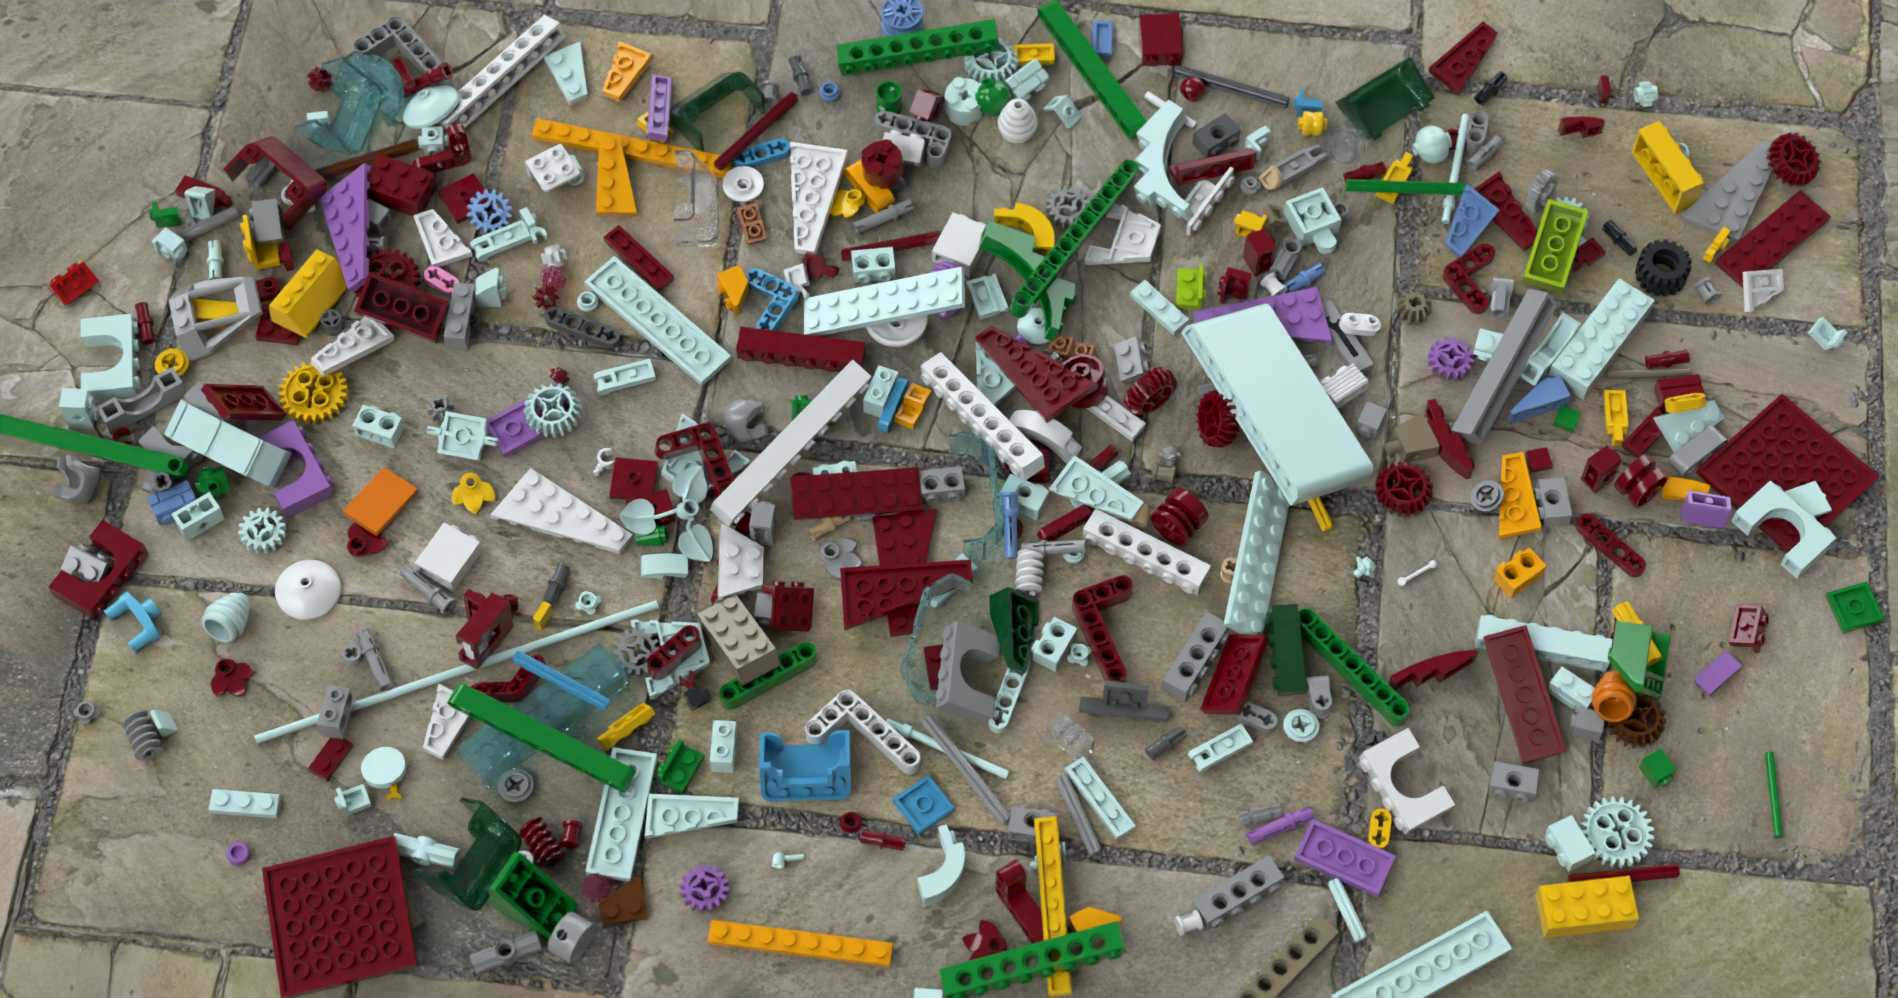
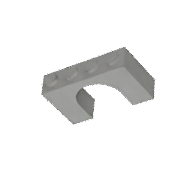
M198 381L184 395L192 406L232 426L238 422V420H225L219 416L216 408L206 400V396L201 391L204 386L202 382ZM154 426L138 440L145 449L178 456L186 460L189 469L203 458L202 454L184 445L175 446L169 437L164 435L162 430ZM180 463L176 465L175 471L179 469ZM169 475V477H171V478H173V479H175V480H177V481H178L180 478H182V477H174V476H170V475Z
M956 621L946 626L943 631L944 640L943 649L940 654L941 666L938 673L939 684L936 692V708L981 724L993 716L994 697L978 692L966 684L961 675L960 662L962 656H967L983 663H988L999 657L1000 644L996 635Z

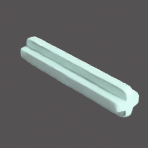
M1335 878L1329 881L1328 886L1354 941L1364 940L1366 933L1341 880Z

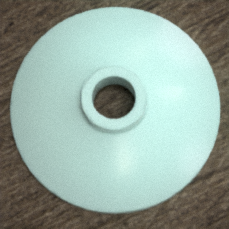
M1033 308L1025 317L1019 318L1017 324L1018 333L1026 338L1030 344L1045 345L1051 342L1044 339L1045 321L1042 308Z

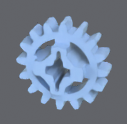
M484 189L483 195L477 192V199L473 197L470 199L473 205H467V209L471 210V212L467 213V217H472L470 225L476 224V231L482 228L483 234L487 230H490V232L495 231L496 228L498 230L502 228L501 225L507 226L508 221L505 219H510L512 216L507 213L512 209L511 206H506L509 199L503 200L502 192L498 196L495 195V189L492 190L491 194L488 193L487 189ZM488 199L485 204L478 205L481 200ZM496 201L501 205L502 209L498 208ZM491 204L490 208L491 212L493 213L487 220L488 215L487 212L484 210H487V208ZM476 214L481 216L483 222L477 218ZM501 219L498 223L490 225L492 220Z

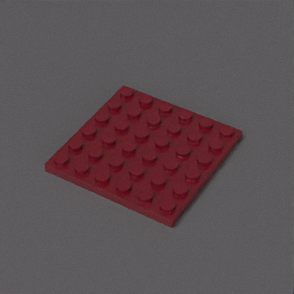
M1783 393L1696 471V474L1721 496L1730 497L1731 504L1737 510L1769 481L1780 486L1783 491L1816 481L1822 493L1826 494L1825 498L1832 509L1829 513L1815 517L1825 528L1880 477ZM1770 518L1758 526L1761 531L1787 553L1800 542L1797 528L1785 519Z
M395 835L262 868L281 998H293L418 967L398 842Z

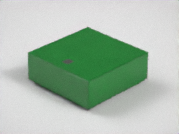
M1561 405L1553 426L1573 433L1581 412Z

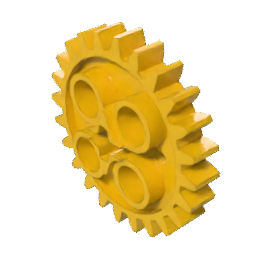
M311 361L310 366H306L302 362V368L299 369L297 366H294L295 372L288 371L289 378H282L284 384L279 385L281 392L278 393L281 399L279 400L284 412L288 413L291 419L295 417L298 423L302 419H304L305 425H308L310 420H313L314 425H316L318 419L325 423V417L328 416L330 419H333V412L340 414L338 407L344 408V401L348 400L346 394L349 392L346 386L347 381L343 373L338 372V370L323 377L311 364Z

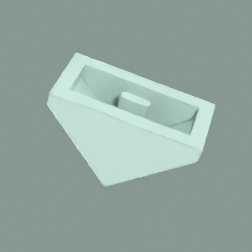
M195 186L185 191L184 195L192 218L205 220L213 216L215 189Z

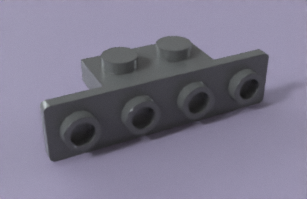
M1105 681L1103 699L1081 697L1079 712L1088 715L1098 714L1109 717H1124L1132 720H1150L1158 723L1168 721L1169 707L1147 704L1148 685Z

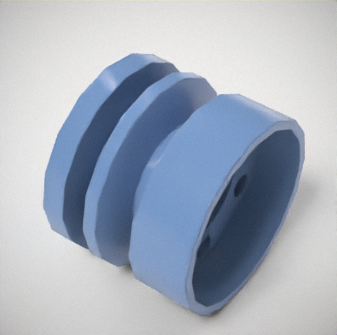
M886 0L883 3L881 9L883 37L924 30L923 7L919 0Z

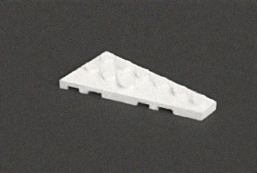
M532 468L527 471L490 514L491 519L509 521L513 525L527 526L531 530L560 538L567 537L573 539L574 542H585L595 545L596 548L618 554L633 539V535Z

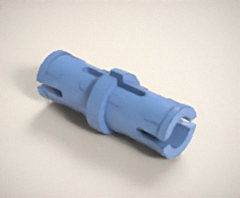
M1317 263L1306 271L1302 270L1298 273V276L1285 282L1284 285L1289 288L1287 292L1297 291L1303 286L1307 287L1311 285L1313 280L1325 275L1324 267L1320 268L1322 264Z

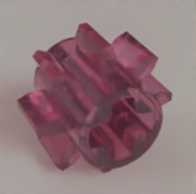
M552 265L549 266V269H543L539 277L542 279L543 284L545 283L548 288L553 286L556 291L560 287L564 288L567 280L564 277L565 275H563L564 270Z
M599 873L590 874V877L583 878L581 891L585 899L591 898V902H599L601 898H607L606 894L609 891V883L606 877H600Z

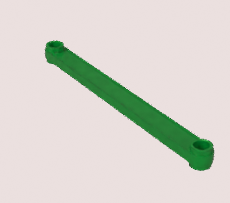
M0 414V435L153 472H165L174 477H183L189 471V465L186 460L178 456ZM180 463L179 469L175 471L176 465Z

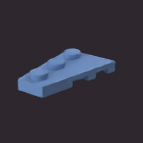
M1468 184L1464 188L1444 244L1458 257L1463 256L1499 211L1498 208Z

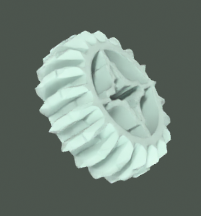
M1000 37V50L965 56V70L968 72L969 78H973L977 82L980 81V83L985 78L1005 81L1017 71L1018 60L1015 58L1017 53L1014 51L1013 45L1009 46L1008 40L1002 42Z
M552 382L550 387L542 384L541 390L535 388V394H529V400L525 401L526 408H524L525 419L532 430L535 429L538 435L543 432L546 438L549 434H552L554 438L558 433L564 436L565 430L571 433V426L577 427V420L581 419L582 411L580 398L577 397L574 390L570 391L568 385L563 388L561 383L554 387ZM564 403L570 406L568 413L564 411ZM538 408L543 412L541 418L536 414Z

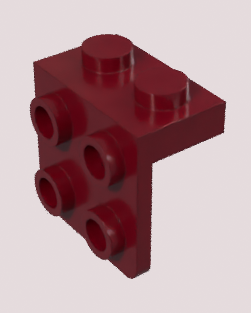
M772 581V584H763V593L772 595L770 628L774 631H810L814 588L804 586L805 582L792 581L791 585H785V581Z

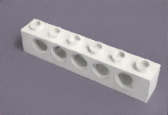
M1096 508L1083 528L1082 538L1086 539L1088 544L1097 545L1108 554L1117 555L1123 558L1126 563L1135 564L1146 573L1155 574L1166 583L1181 587L1186 593H1193L1198 596L1210 575L1211 565ZM1103 533H1110L1111 536H1104ZM1123 542H1128V543H1130L1131 545H1129V546H1124V545H1122L1121 543H1123ZM1141 552H1148L1150 555L1145 556ZM1166 561V562H1168L1169 564H1168V565H1162L1160 562ZM1180 571H1187L1189 574L1183 575V574H1181V573H1179V572H1180Z

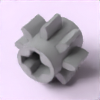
M437 395L433 400H429L430 407L427 408L428 415H432L434 422L436 420L444 422L445 412L454 410V405L449 403L448 396L443 398Z

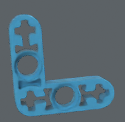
M751 268L745 274L749 287L773 298L758 320L756 328L763 329V327L769 326V330L778 331L798 301L799 293L792 284L759 268ZM758 276L759 279H760L761 281H763V282H762V284H761V282L758 281V280H756V279H754V280L752 281V278H753V277L756 278V277ZM770 283H777L774 290H767V286ZM782 289H783V291L786 292V293H788V294H790V293L792 292V295H791V296H790V295L785 296L784 293L781 292V291H782ZM781 307L782 312L779 315L775 316L772 314L775 308Z

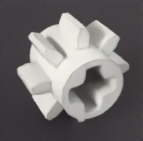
M559 244L544 248L545 253L541 254L543 265L548 264L549 268H557L564 265L563 260L567 259L565 248L560 249Z

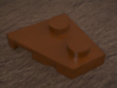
M640 875L599 903L603 928L648 919Z

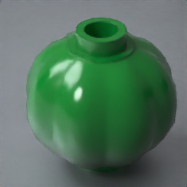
M985 78L975 94V100L981 106V113L998 116L1002 109L1011 101L1010 90L1000 80Z

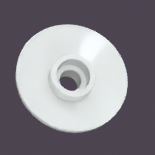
M739 166L731 169L723 179L725 194L737 202L754 200L761 194L764 187L762 175L756 169L748 166Z

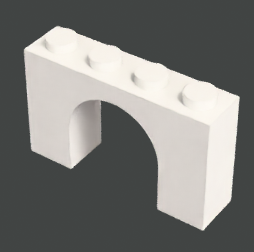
M1409 728L1369 748L1359 757L1360 767L1365 773L1369 774L1372 779V787L1376 792L1379 791L1383 798L1384 807L1392 812L1395 817V825L1405 835L1449 812L1455 806L1444 785L1420 798L1406 797L1400 794L1393 786L1391 781L1392 766L1416 753L1420 748Z

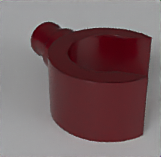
M122 427L115 430L113 433L114 441L131 445L129 441H118L123 435H131L128 428Z

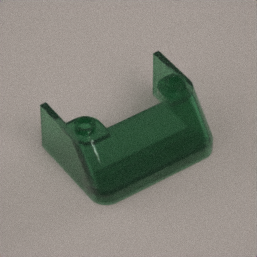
M742 72L722 73L674 104L669 110V120L696 150L704 152L703 135L692 124L699 118L702 112L734 91H741L760 113L764 115L766 113L765 95L746 74Z
M462 797L460 802L473 813L468 823V831L475 838L472 846L453 875L446 871L434 873L420 869H414L413 873L436 893L466 909L477 911L486 903L490 896L488 889L511 855L520 850L522 838L519 833L483 801Z

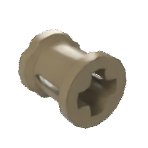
M1155 462L1151 481H1166L1173 485L1176 466L1167 467Z

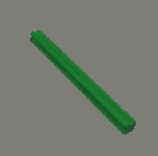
M1346 180L1345 188L1348 192L1462 195L1467 183Z

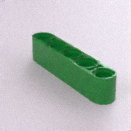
M803 642L778 655L780 666L765 673L773 674V676L765 678L763 677L765 674L746 683L754 685L750 689L744 688L745 685L742 686L737 678L725 683L719 689L721 706L727 710L736 709L812 668L817 662L815 646L810 642ZM805 653L811 654L808 658L802 657ZM786 663L792 664L789 668L783 667ZM728 694L734 695V697L731 699L725 698V696Z

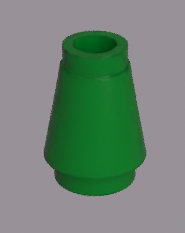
M656 525L655 530L646 535L635 534L638 546H664V543L669 542L666 526Z

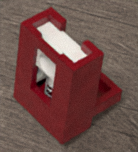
M468 589L464 594L468 621L456 634V642L460 645L463 642L464 646L458 653L459 660L478 670L513 628L510 601L506 597L498 596L492 592L486 598L482 593Z

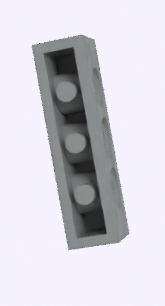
M1206 611L1163 679L1162 690L1184 702L1189 695L1193 696L1198 687L1197 681L1199 678L1203 679L1209 669L1207 665L1210 661H1215L1220 651L1218 650L1221 644L1225 645L1230 636L1229 628L1223 625V620ZM1210 638L1213 640V642L1208 643L1205 642L1203 639ZM1199 655L1202 659L1196 660L1192 656ZM1188 672L1192 676L1185 677L1182 675V673Z
M1268 855L1194 899L1192 910L1199 912L1206 930L1211 927L1214 929L1218 928L1225 922L1226 918L1231 915L1236 917L1244 911L1246 906L1250 904L1254 906L1262 901L1263 896L1268 893L1272 895L1282 888L1284 876ZM1260 880L1264 885L1255 886L1253 881ZM1240 891L1245 896L1238 898L1233 893ZM1223 903L1226 907L1218 909L1214 904Z

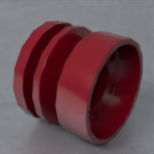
M1176 488L1166 497L1165 503L1159 505L1157 510L1151 514L1150 519L1153 526L1164 538L1175 545L1183 546L1189 541V538L1193 537L1195 530L1200 529L1208 520L1209 514L1203 503L1187 490Z

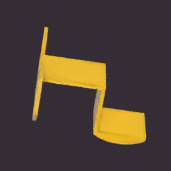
M397 782L391 784V794L386 796L387 800H391V798L402 799L401 794L397 790Z

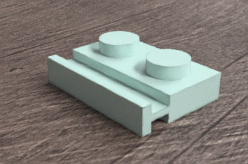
M995 273L989 277L984 276L966 282L979 320L999 315L1003 311L1008 312V305Z

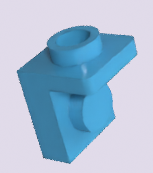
M1300 89L1299 96L1294 98L1293 107L1297 108V117H1302L1304 111L1322 112L1323 101L1303 99L1304 90Z

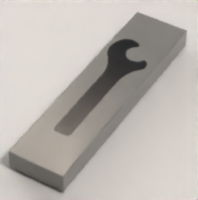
M1331 300L1323 303L1322 306L1332 343L1347 365L1355 364L1361 373L1373 368L1374 363L1355 335L1347 334L1340 329L1339 321L1342 316Z

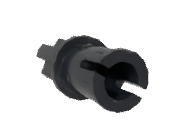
M1500 71L1490 82H1485L1484 87L1474 96V100L1483 106L1490 97L1498 93V89L1508 79L1507 75Z
M1612 220L1607 221L1602 226V230L1613 240V244H1618L1627 255L1632 256L1637 251V247L1626 237L1627 233L1622 232Z

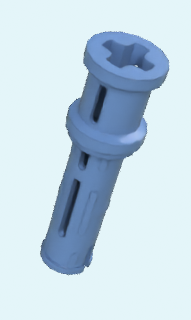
M1000 492L1002 497V510L1000 514L1004 517V558L1018 557L1017 516L1020 514V511L1017 509L1019 492ZM1010 527H1011V546H1010Z

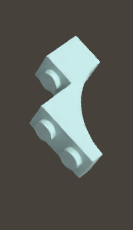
M1562 313L1546 338L1530 355L1519 376L1534 386L1542 381L1552 364L1572 340L1581 323Z

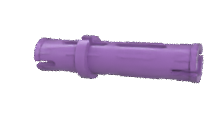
M1306 806L1291 814L1288 812L1284 814V817L1247 832V838L1250 844L1254 846L1284 831H1292L1296 829V826L1314 819L1312 811Z

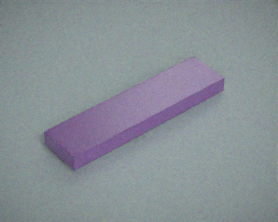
M654 74L651 76L646 134L648 139L667 141L671 77Z

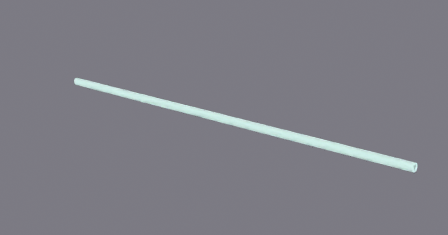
M657 600L489 656L479 669L513 658L517 651L525 654L658 609ZM465 664L355 701L351 712L475 671L476 669ZM319 714L255 735L256 743L259 744L317 724Z

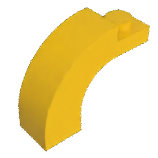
M1015 203V210L994 208L995 223L1006 227L1019 228L1026 231L1029 235L1035 236L1036 254L1046 256L1053 248L1054 231L1052 225L1039 210L1022 203Z

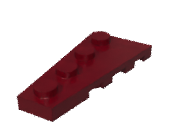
M1482 21L1429 67L1428 72L1455 94L1459 95L1497 38L1498 32Z

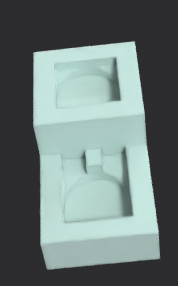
M650 554L641 556V577L663 579L664 576L686 578L688 575V557L683 554Z

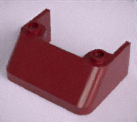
M269 136L245 145L223 170L233 182L249 164H256L265 156L290 177L293 182L288 186L286 194L294 204L280 218L285 227L290 231L326 193L328 186L325 179L284 143L276 137Z

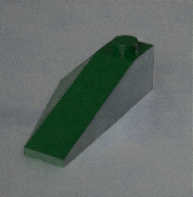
M1007 587L989 595L990 617L1007 668L1025 674L1031 655L1030 643L1035 639L1033 634L1034 627L1038 626L1039 600Z

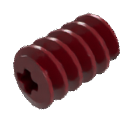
M536 817L525 823L520 829L519 834L524 839V843L529 846V851L533 853L534 859L538 860V865L540 867H549L561 861L566 853L564 851L558 852L561 849V845H554L557 841L556 837L549 838L552 835V831H544L548 827L547 823L539 824L543 818Z

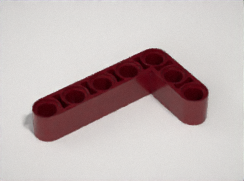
M702 423L660 436L656 441L654 449L655 455L659 459L667 460L699 450L716 499L734 481L716 429L712 424ZM707 432L711 437L705 439L701 437L700 433ZM687 438L690 444H682L680 439ZM666 444L670 447V450L664 451L659 446ZM710 451L715 452L718 457L711 458L707 453ZM721 471L725 476L719 478L714 472Z
M1125 575L1078 590L1073 595L1072 600L1073 613L1088 646L1092 650V655L1104 681L1126 682V669L1099 612L1126 602L1131 598L1133 583ZM1125 587L1127 590L1121 591L1118 588ZM1105 594L1107 597L1100 598L1097 595ZM1084 601L1087 604L1079 605L1077 602ZM1091 619L1094 620L1095 623L1089 624L1086 621ZM1101 638L1104 641L1099 643L1096 642L1094 639ZM1104 657H1110V658H1112L1113 660H1111V661H1105V660H1103V658H1104ZM1117 675L1121 677V679L1114 680L1111 677Z
M1015 859L996 871L995 890L1031 944L1044 941L1042 911L1026 890V872L1021 863Z

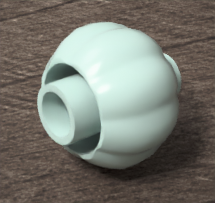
M1431 125L1422 128L1416 135L1415 143L1412 144L1415 156L1419 155L1423 161L1432 164L1442 162L1448 156L1449 148L1452 147L1449 133H1444L1442 128Z

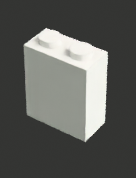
M952 213L932 250V262L950 261L957 263V265L963 268L964 274L970 276L983 252L979 248V243L986 224L971 220L963 214Z
M443 523L415 561L417 572L454 592L483 552L480 540L474 535L470 534L468 536L455 525L450 526Z

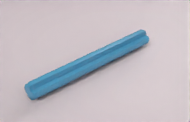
M517 651L513 656L512 660L515 664L595 707L606 711L610 706L609 698L521 651Z

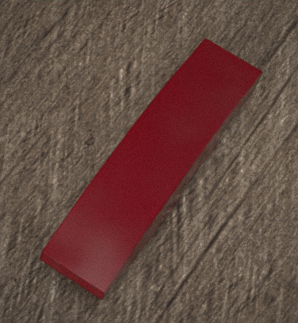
M1476 649L1431 657L1391 675L1388 685L1394 691L1410 681L1418 687L1433 677L1441 683L1474 663L1478 652Z

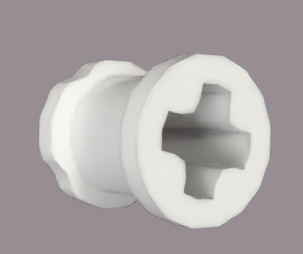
M1275 272L1266 275L1260 283L1262 287L1267 288L1272 294L1271 296L1284 294L1288 289L1286 285H1282L1277 279Z
M1197 910L1183 917H1174L1180 936H1184L1186 932L1195 929H1203V923Z

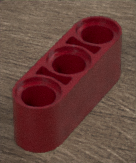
M693 625L683 627L648 657V673L652 679H664L700 648L701 640L698 628ZM691 636L695 637V639L692 641L685 640L686 638ZM674 650L679 651L676 655L669 654L671 651ZM657 664L662 665V667L659 669L652 668L654 665Z

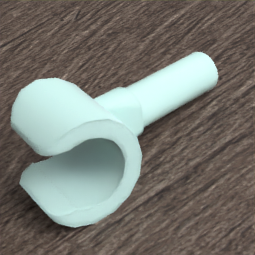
M778 852L773 856L772 867L782 869L784 868L785 861L802 860L804 855H785Z

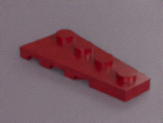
M1498 171L1474 190L1499 209L1492 220L1525 252L1534 245L1538 231L1530 218L1524 214L1520 202L1516 201L1512 195L1511 188L1508 184L1506 185L1502 179L1503 175Z

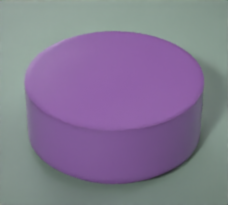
M242 842L231 844L226 852L229 862L235 866L246 864L251 855L248 846Z

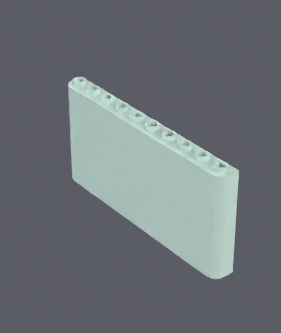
M1268 304L1254 306L1190 324L1184 328L1181 334L1219 394L1223 395V399L1233 400L1228 402L1227 406H1236L1237 409H1233L1231 412L1236 414L1237 417L1235 419L1291 506L1365 482L1370 478L1373 473L1372 462Z

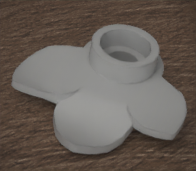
M841 539L837 543H827L821 548L820 557L826 563L827 571L832 576L841 579L840 568L861 566L859 557L852 552L857 544L855 541ZM829 552H833L835 555L828 556L827 554Z

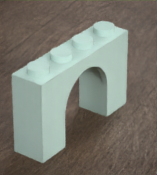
M132 314L81 319V339L85 347L113 345L123 350L121 361L112 369L81 374V389H88L94 401L110 400L114 397L122 399L137 396V389H140L139 376H137V370H140L139 359L136 358V352L140 351L139 341L136 339V334H139V327L137 321H134Z
M1771 481L1739 508L1731 521L1747 536L1762 522L1770 518H1782L1791 522L1799 532L1800 542L1785 555L1780 565L1796 579L1832 547L1836 539L1830 529L1823 527L1812 514L1807 513L1796 500L1791 499L1780 486L1775 485Z

